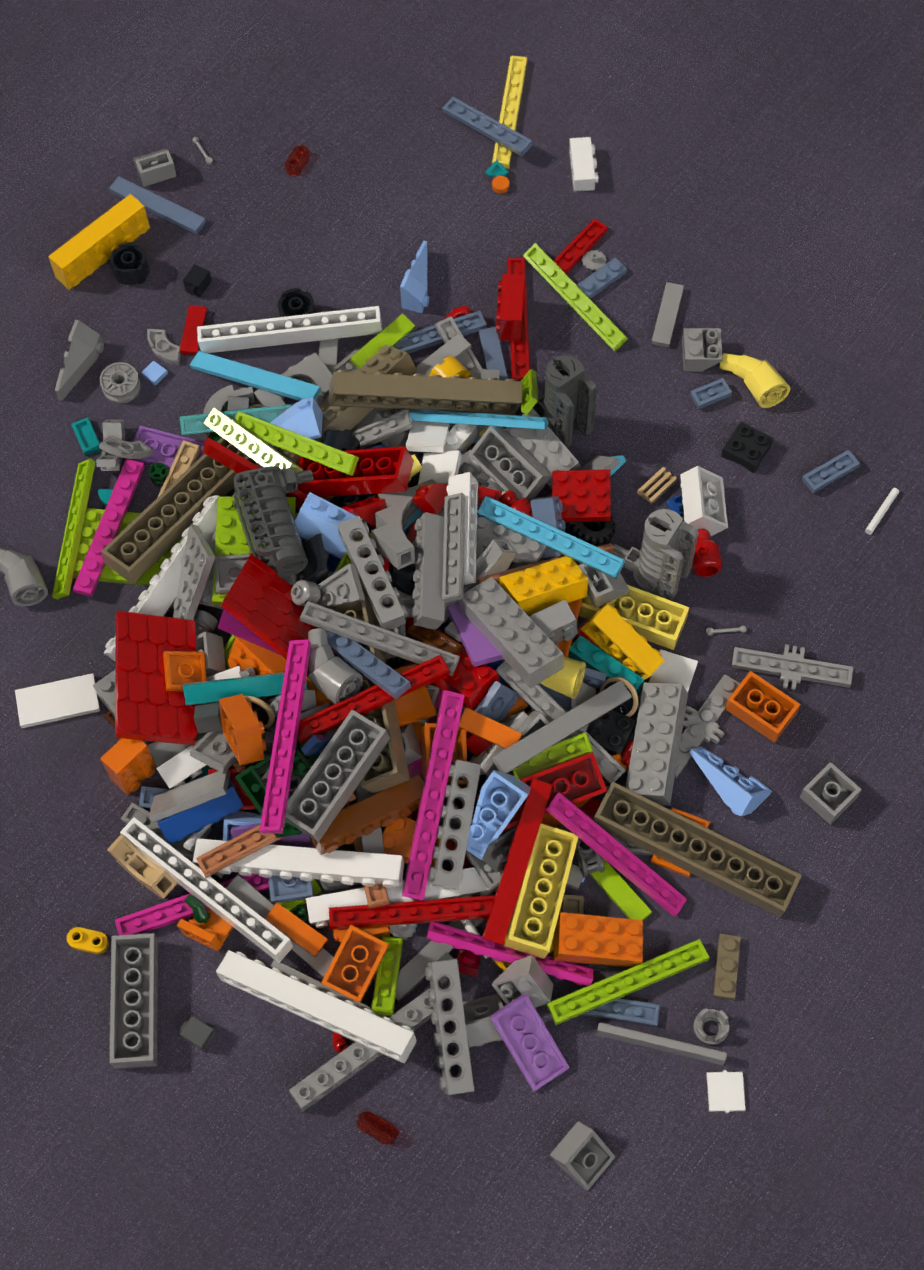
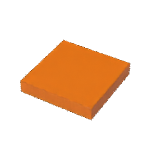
M164 651L166 691H183V684L207 681L204 652Z

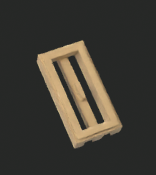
M662 467L638 489L637 494L652 505L677 482V477H673L671 472H667L666 468ZM662 475H664L656 484H654ZM667 479L669 480V481H668L659 491H657L651 498L648 497V496H650L657 488H659L660 485L663 484Z

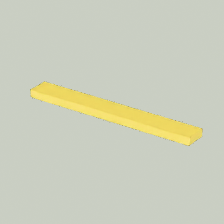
M520 56L510 57L499 120L500 123L516 131L527 66V57ZM496 142L492 164L498 160L505 168L509 169L512 151Z

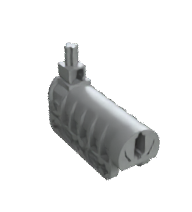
M669 509L656 510L646 519L641 551L634 547L628 551L615 544L613 555L625 560L623 567L633 571V578L638 586L654 595L672 601L677 594L680 577L687 578L692 569L699 532L695 527L684 522L683 518L675 511Z

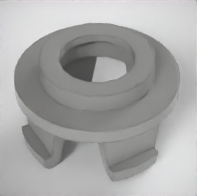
M707 1008L701 1010L695 1018L693 1025L697 1038L708 1045H716L724 1041L729 1033V1018L723 1010L718 1011ZM715 1021L719 1027L718 1033L714 1036L707 1035L703 1030L705 1022Z

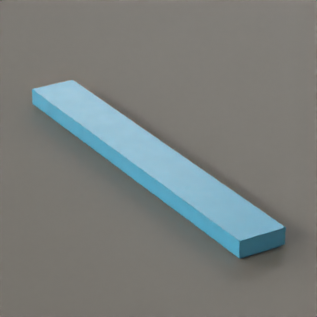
M198 351L190 363V367L194 370L299 401L314 397L316 401L322 391L320 386L201 351Z
M409 410L412 421L545 429L548 426L549 419L546 417L439 410Z
M485 496L477 511L479 516L503 525L509 530L520 533L524 537L537 541L612 578L617 579L625 564V560L490 497Z

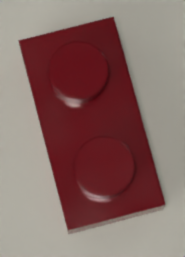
M459 949L457 958L458 971L472 977H477L481 955H476L469 950Z

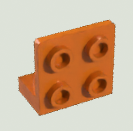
M211 909L207 910L210 914V919L206 923L200 924L194 917L188 922L180 919L177 927L184 936L217 952L233 929V926Z

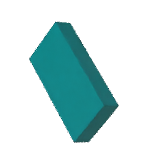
M89 417L71 424L85 456L102 450L99 448L100 442Z

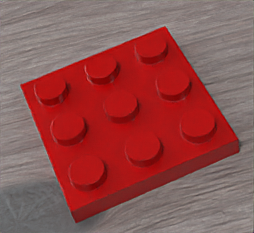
M610 469L552 471V496H559V499L562 501V520L565 522L611 521Z

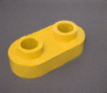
M75 927L67 934V942L75 950L102 954L109 947V940L102 932ZM75 935H81L80 939L74 940ZM96 939L101 940L98 945H94Z

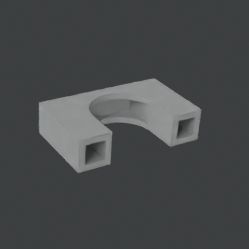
M316 352L306 356L301 362L291 366L286 372L281 374L320 386L322 390L321 395L324 399L329 395V383L332 373ZM257 389L254 392L257 401L263 407L286 405L282 395L262 389Z

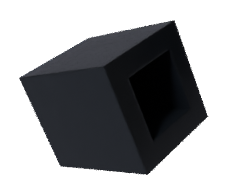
M195 264L183 279L185 290L189 294L199 297L203 295L212 282L210 271Z

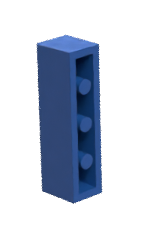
M230 778L226 795L157 822L170 845L173 842L182 841L185 836L191 833L201 831L210 823L219 822L222 817L228 814L238 812L244 805Z

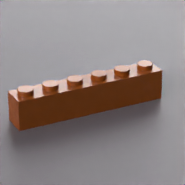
M418 774L410 778V780L390 787L341 810L318 842L310 837L311 841L320 855L331 853L344 844H350L363 835L367 836L382 826L386 827L399 818L409 816L410 813L418 810L420 807L425 782Z

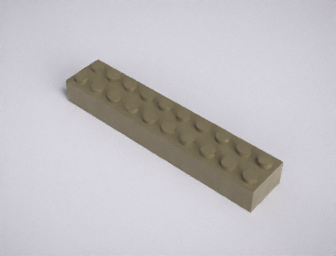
M385 345L356 371H366L372 374L375 372H385L390 375L403 373L404 375L411 376L417 368L408 352ZM328 395L318 405L323 412L322 437L314 440L322 443L326 430L343 431L344 429H353L374 408L329 406ZM277 446L272 447L297 466L299 465L300 455Z
M337 370L333 372L329 383V406L515 415L522 404V382L515 379L502 381L497 378L483 380L478 377L465 379L459 376L446 378L441 375L428 377L422 374L409 376L403 373L390 375L385 372H375L372 374L366 371H356L353 373L347 370Z
M223 437L217 441L219 444L255 464L256 461ZM206 454L201 456L101 551L104 564L134 584L182 538V533L186 528L190 527V524H193V517L198 512H201L204 508L203 503L209 496L219 495L224 497L234 488V476L237 473Z
M365 594V600L329 608L380 627L374 610ZM357 642L387 665L384 651ZM361 674L363 684L359 693L376 685L363 674ZM392 701L362 715L384 728L391 738L361 780V786L373 794L410 780L395 701Z
M613 781L593 820L605 831L780 918L786 911L802 876Z

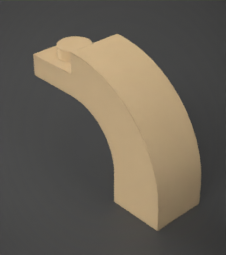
M120 835L107 849L116 859V862L131 876L162 899L176 886L177 882L165 870L148 860L125 836Z

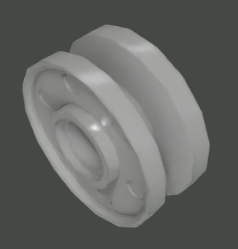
M123 362L108 365L100 375V385L103 394L109 401L123 404L134 400L138 396L141 389L137 371L130 364Z

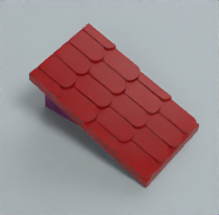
M250 554L222 602L221 607L224 609L218 625V629L277 653L286 660L289 642L292 640H308V632L319 627L300 621L304 607L293 602L291 597L293 586L279 577L275 570L253 554Z
M117 611L115 738L195 746L197 742V727L194 720L195 705L197 704L186 705L184 691H166L163 659L164 651L196 652L194 620Z

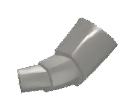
M0 548V571L5 574L4 578L12 602L18 606H32L43 601L48 595V589L33 558L12 549Z
M316 628L308 632V639L312 645L308 664V678L334 704L358 694L363 684L362 675L342 659L334 656L331 646L328 645L327 631L325 629Z

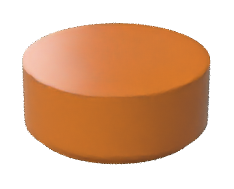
M496 176L492 180L493 191L499 194L507 192L509 189L508 178Z

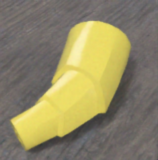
M723 353L720 369L733 372L742 378L760 407L768 408L775 406L788 396L790 386L767 360L762 361L746 355L740 356Z
M564 656V668L540 684L575 699L584 679L586 663Z

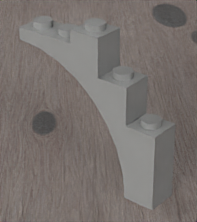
M433 479L411 487L406 492L383 493L379 495V498L385 499L386 509L375 513L376 529L371 531L372 538L375 540L376 550L398 570L415 563L414 546L406 538L403 530L408 519L419 509L412 501L416 495V490L422 485L436 484Z
M493 539L486 550L476 560V583L464 585V593L476 586L478 577L502 572L509 568L518 552L508 539ZM400 597L398 599L399 603L404 604L408 615L405 617H413V597ZM459 600L445 602L443 623L449 617L447 606L459 604Z

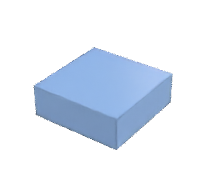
M152 361L141 372L142 377L155 386L168 374L167 370L155 361Z

